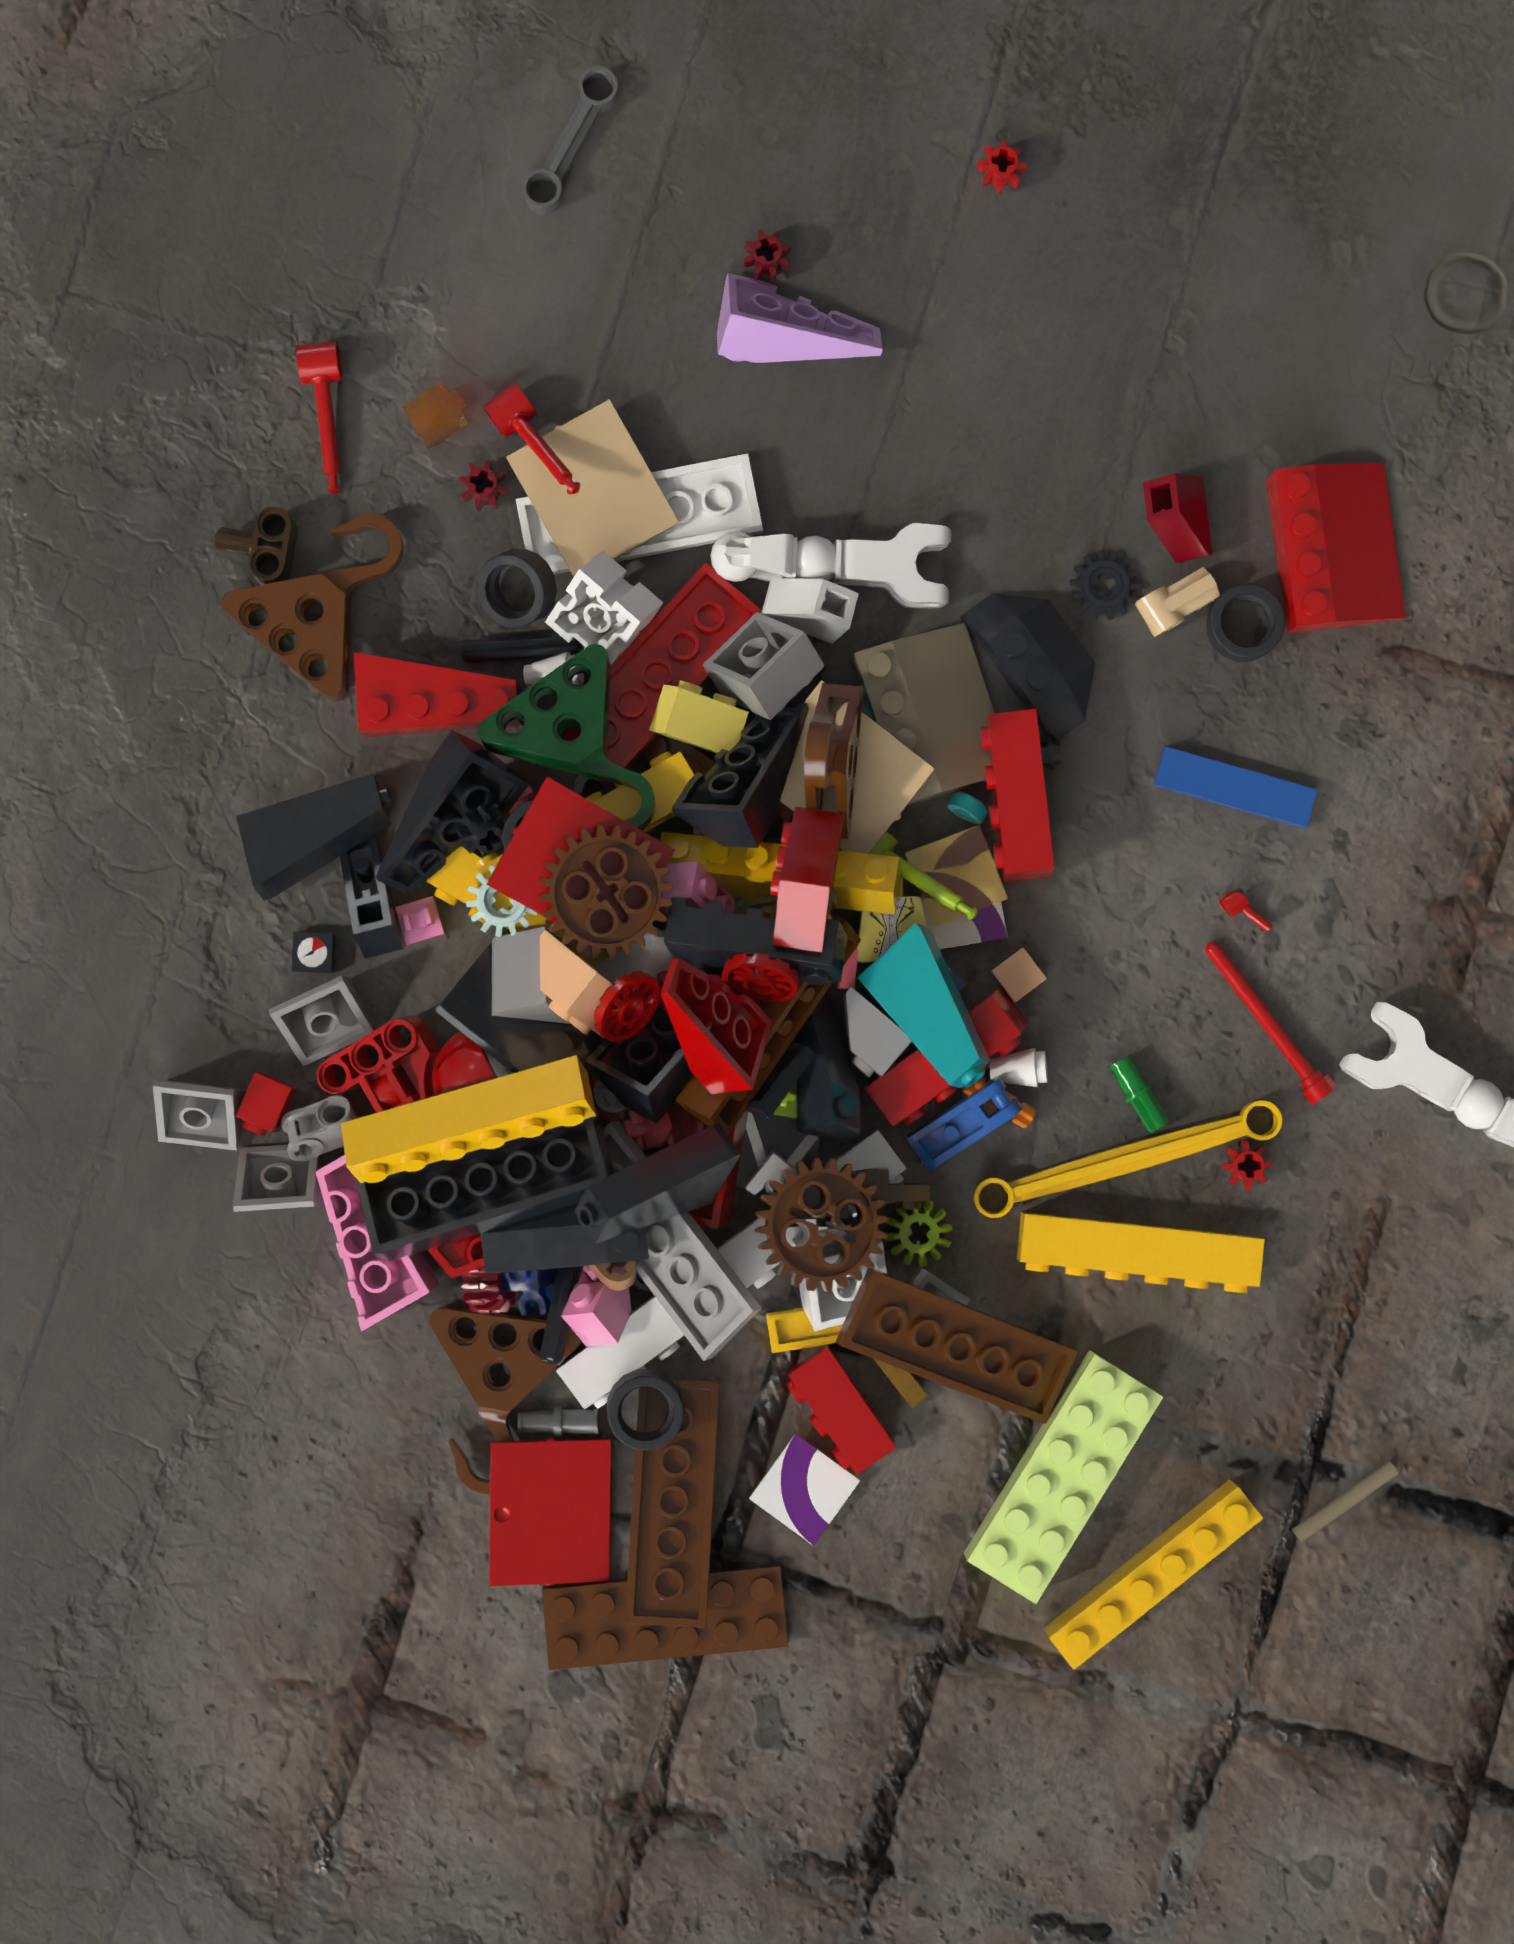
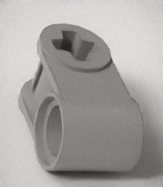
M334 1095L320 1102L286 1113L282 1117L281 1125L283 1131L289 1137L290 1143L287 1147L289 1157L298 1162L309 1161L321 1154L343 1147L341 1123L359 1118L349 1101L343 1096Z

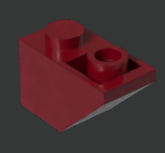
M1174 473L1143 482L1147 522L1175 563H1184L1212 555L1203 477Z

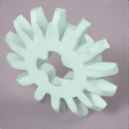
M494 865L488 867L490 874H492V872L495 869ZM480 872L475 876L482 885L479 889L469 885L468 892L476 894L477 897L474 901H466V906L477 907L478 912L470 917L473 922L481 918L485 920L480 930L486 933L491 925L496 926L495 936L501 937L503 927L508 926L511 936H513L517 932L515 923L520 922L525 928L530 926L524 915L526 913L537 915L536 912L513 899H510L513 905L511 910L507 911L501 908L496 911L493 908L496 903L493 895L497 890L486 885L488 879L486 880Z

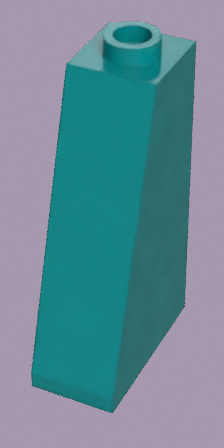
M914 923L857 978L950 1086L962 1088L965 1085L970 1087L984 1075L983 1067L990 1062V1059L933 934L927 927Z

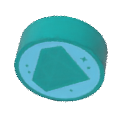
M954 792L947 804L948 809L952 813L976 825H981L988 813L987 807L981 801L963 792Z

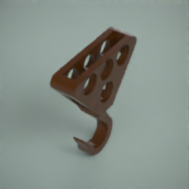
M378 514L358 515L348 523L330 529L329 532L333 537L359 534L370 529L385 533L389 539V550L385 558L380 562L365 566L326 570L321 574L228 591L224 594L221 602L225 612L321 694L333 702L343 700L348 693L351 598L353 590L364 583L387 577L397 569L403 557L404 545L399 531L390 520ZM310 605H323L324 611L320 619L313 622L306 621L305 612ZM258 608L267 609L266 621L262 625L252 626L250 624L252 612ZM289 633L296 634L298 638L296 647L288 652L281 651L279 646L281 638ZM317 659L327 660L328 668L325 674L320 677H311L309 673L311 663Z
M822 683L806 740L804 759L806 808L823 810L824 789H827L829 785H836L837 812L844 813L841 839H849L863 705V686ZM833 699L849 700L841 732H832L836 718V712H832Z
M449 1305L441 1306L430 1316L429 1324L477 1404L478 1413L496 1440L515 1441L508 1425L510 1411L558 1366L540 1361L541 1347L535 1341L536 1332L539 1329L545 1328L547 1319L506 1313L498 1315L480 1314L479 1312H471L470 1308ZM468 1317L475 1322L477 1332L474 1337L464 1338L458 1333L456 1325L459 1318ZM509 1323L515 1328L517 1337L513 1343L505 1344L499 1341L496 1336L498 1324ZM571 1328L569 1330L564 1359L582 1342ZM503 1363L509 1367L511 1378L508 1382L498 1383L492 1379L490 1368L493 1364ZM453 1437L450 1438L448 1442L456 1462V1472L461 1482L476 1493L489 1494L490 1479L481 1478L473 1472L468 1458Z

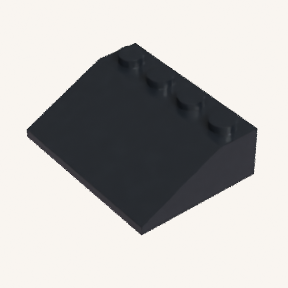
M506 927L503 928L502 935L511 934L510 930ZM492 942L435 1010L512 1073L577 1055L588 1072L590 1080L594 1073L587 1067L585 1061L606 1039L593 1030H590L585 1035L571 1023L492 1016Z

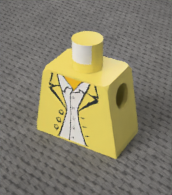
M901 877L896 915L861 911L858 936L861 941L856 947L858 949L857 963H873L914 923L926 927L921 898L919 896L903 897V877Z

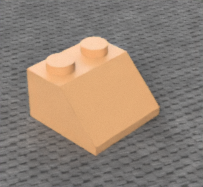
M544 930L540 935V990L553 1000L548 1007L567 1022L569 1021L585 1035L590 1030H593L603 1037L595 1027L594 1012L596 1007L601 1005L602 1002L599 999L608 987L612 988L615 984L584 958Z

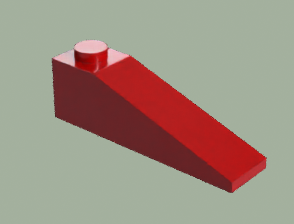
M679 958L671 959L661 996L690 1071L711 1094L753 1090L772 1021L751 997L731 992V986L723 982L714 983L709 980L707 973Z

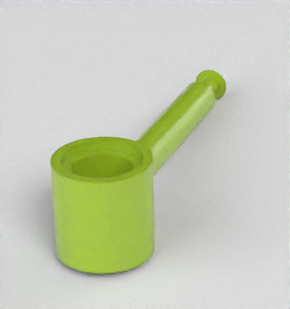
M888 832L883 835L869 853L899 857L901 877L954 912L962 911L968 915L967 920L974 919L977 916V907L970 908L963 903L964 898L895 854L893 850L898 841Z

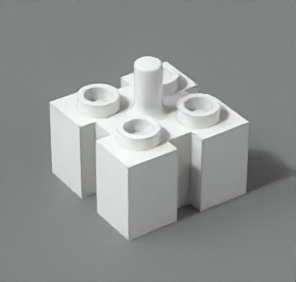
M602 551L578 570L566 589L568 594L558 601L545 623L568 643L575 638L585 648L591 644L602 645L606 649L610 664L612 665L637 638L640 631L651 622L663 602L640 582L635 586L630 585L624 579L627 571L606 552Z

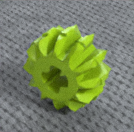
M932 1201L924 1203L922 1212L919 1209H911V1212L907 1214L905 1209H896L897 1213L903 1217L900 1221L888 1217L889 1221L886 1223L896 1227L897 1232L886 1233L888 1238H885V1240H900L891 1248L890 1252L895 1256L906 1248L907 1250L903 1257L904 1264L909 1265L912 1262L914 1253H918L919 1265L926 1266V1252L929 1251L937 1261L942 1257L934 1248L936 1244L947 1248L950 1247L951 1242L946 1238L939 1237V1233L952 1231V1225H937V1222L946 1215L943 1209L938 1210L931 1217L929 1216L933 1208ZM915 1222L919 1226L922 1225V1222L928 1226L924 1231L927 1238L922 1242L915 1238L914 1242H911L908 1238L912 1234L910 1226Z

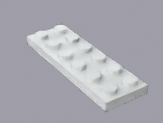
M748 453L651 472L676 515L679 524L633 549L629 555H622L615 559V561L620 562L712 544L719 537L729 532L738 531L749 536L763 534ZM529 497L516 499L525 549L539 554L549 564L553 574L569 572L568 566Z

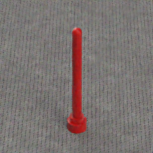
M1209 942L1205 947L1206 954L1303 1080L1300 1082L1304 1088L1302 1093L1309 1103L1313 1105L1332 1092L1337 1085L1328 1073L1323 1075L1320 1069L1315 1071L1217 942Z

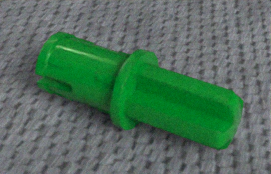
M1131 1055L1108 1067L1128 1097L1125 1099V1102H1131L1150 1133L1159 1130L1169 1122L1168 1117L1150 1090L1153 1088V1085L1146 1083L1133 1062Z

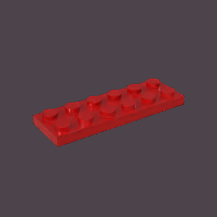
M706 563L611 665L606 758L611 763L627 769L656 738L658 733L649 731L663 685L678 687L680 681H685L702 687L710 678L703 664L756 612H762L758 606L727 580L718 575ZM569 727L563 731L561 739L573 741L580 736L581 729ZM599 781V782H600L602 785H604L607 789H609V788L614 784V783Z

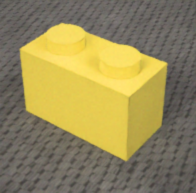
M680 681L678 687L663 685L649 731L718 754L722 749L730 751L740 741L741 731L744 729L749 712L736 708L737 700L714 693L713 699L701 695L702 687L685 681Z

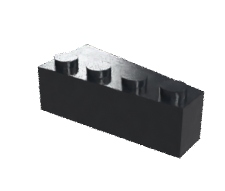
M671 897L672 905L669 908L663 942L675 959L679 958L707 974L722 976L723 968L728 958L733 959V956L736 954L747 953L748 956H753V953L769 955L771 960L779 958L790 964L789 968L795 969L798 972L799 980H804L809 984L825 985L828 981L841 982L848 937L839 920H826L822 952L773 945L776 917L765 912L763 909L748 908L744 914H737L724 910L723 904L706 902L705 909L687 907L685 898Z

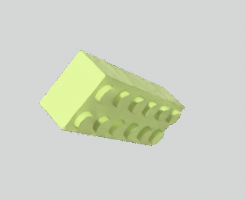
M1088 1350L1055 1403L1046 1424H1043L964 1551L967 1561L1037 1604L1157 1409L1163 1396L1096 1353Z

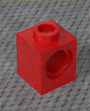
M255 1072L235 1116L245 1120L243 1127L256 1134L265 1136L267 1130L279 1132L282 1126V1117L288 1112L298 1088L263 1072Z

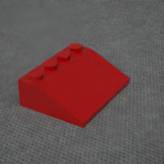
M1384 463L1313 464L1275 469L1266 479V487L1287 634L1405 619Z

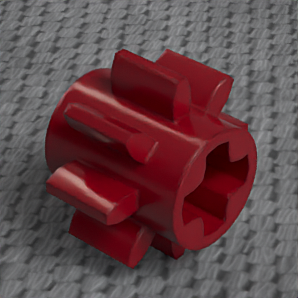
M758 230V239L754 243L751 241L745 242L746 251L752 255L746 256L743 259L744 267H754L755 280H758L763 275L770 276V279L775 282L776 273L779 269L789 270V262L782 257L791 253L790 244L781 246L779 231H776L771 236L764 235L762 230ZM768 250L769 255L773 256V260L766 261V258L761 256V252Z
M490 460L486 461L484 467L476 468L472 462L469 463L471 472L468 477H459L460 483L468 487V490L461 494L462 499L465 502L474 498L475 508L479 512L482 510L483 505L488 504L498 509L496 500L499 495L506 496L509 493L507 488L499 485V482L506 478L504 471L501 470L494 474ZM484 479H488L492 488L486 487L483 493H479L476 484H483Z

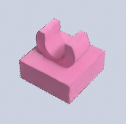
M434 896L395 907L407 946L446 935Z

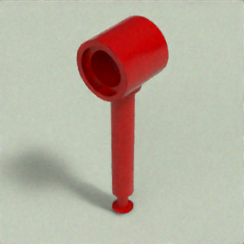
M337 341L297 345L296 357L300 381L302 385L312 384L315 387L324 474L329 475L330 489H327L330 494H337L342 488H338L336 474L340 473L330 383L343 380L339 344Z
M515 383L482 406L505 439L518 432L559 484L568 487L567 493L569 495L579 492L581 484L573 482V475L531 425L530 421L538 415L527 397Z

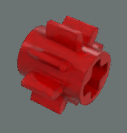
M1002 140L1001 145L994 150L987 145L984 150L987 160L978 161L976 169L979 172H985L982 186L985 187L990 184L997 188L998 194H1001L1003 188L1008 185L1017 189L1020 181L1015 174H1024L1027 168V164L1018 162L1022 149L1019 147L1013 150L1007 147L1006 140ZM997 163H1004L1006 172H1000Z
M1241 1140V1150L1225 1149L1230 1157L1228 1163L1221 1164L1220 1168L1229 1170L1231 1173L1227 1181L1228 1184L1234 1185L1241 1179L1243 1180L1244 1190L1249 1191L1252 1188V1181L1267 1182V1179L1262 1174L1265 1168L1271 1167L1273 1164L1272 1162L1264 1161L1260 1156L1264 1152L1265 1147L1258 1146L1253 1151H1250L1248 1141ZM1245 1155L1247 1160L1254 1161V1168L1247 1170V1176L1245 1171L1238 1170V1163L1245 1161Z

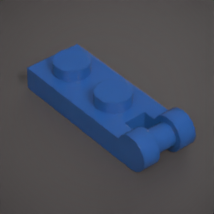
M1000 1076L989 1080L980 1089L908 1134L907 1140L929 1171L1004 1124L1022 1110L1016 1099L1011 1100L1005 1092L1006 1085ZM992 1099L998 1109L989 1115L982 1104Z

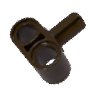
M276 506L267 507L258 514L253 532L219 527L215 534L214 543L217 550L250 555L249 568L252 574L264 585L289 580L298 530L294 520L285 510ZM284 520L286 527L282 534L278 536L268 535L269 525L273 521ZM270 558L278 559L279 567L277 571L271 575H263L261 572L263 563Z

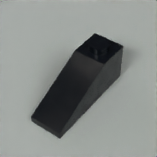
M377 833L340 856L352 931L365 959L403 949L391 888L379 882L375 877L383 861Z

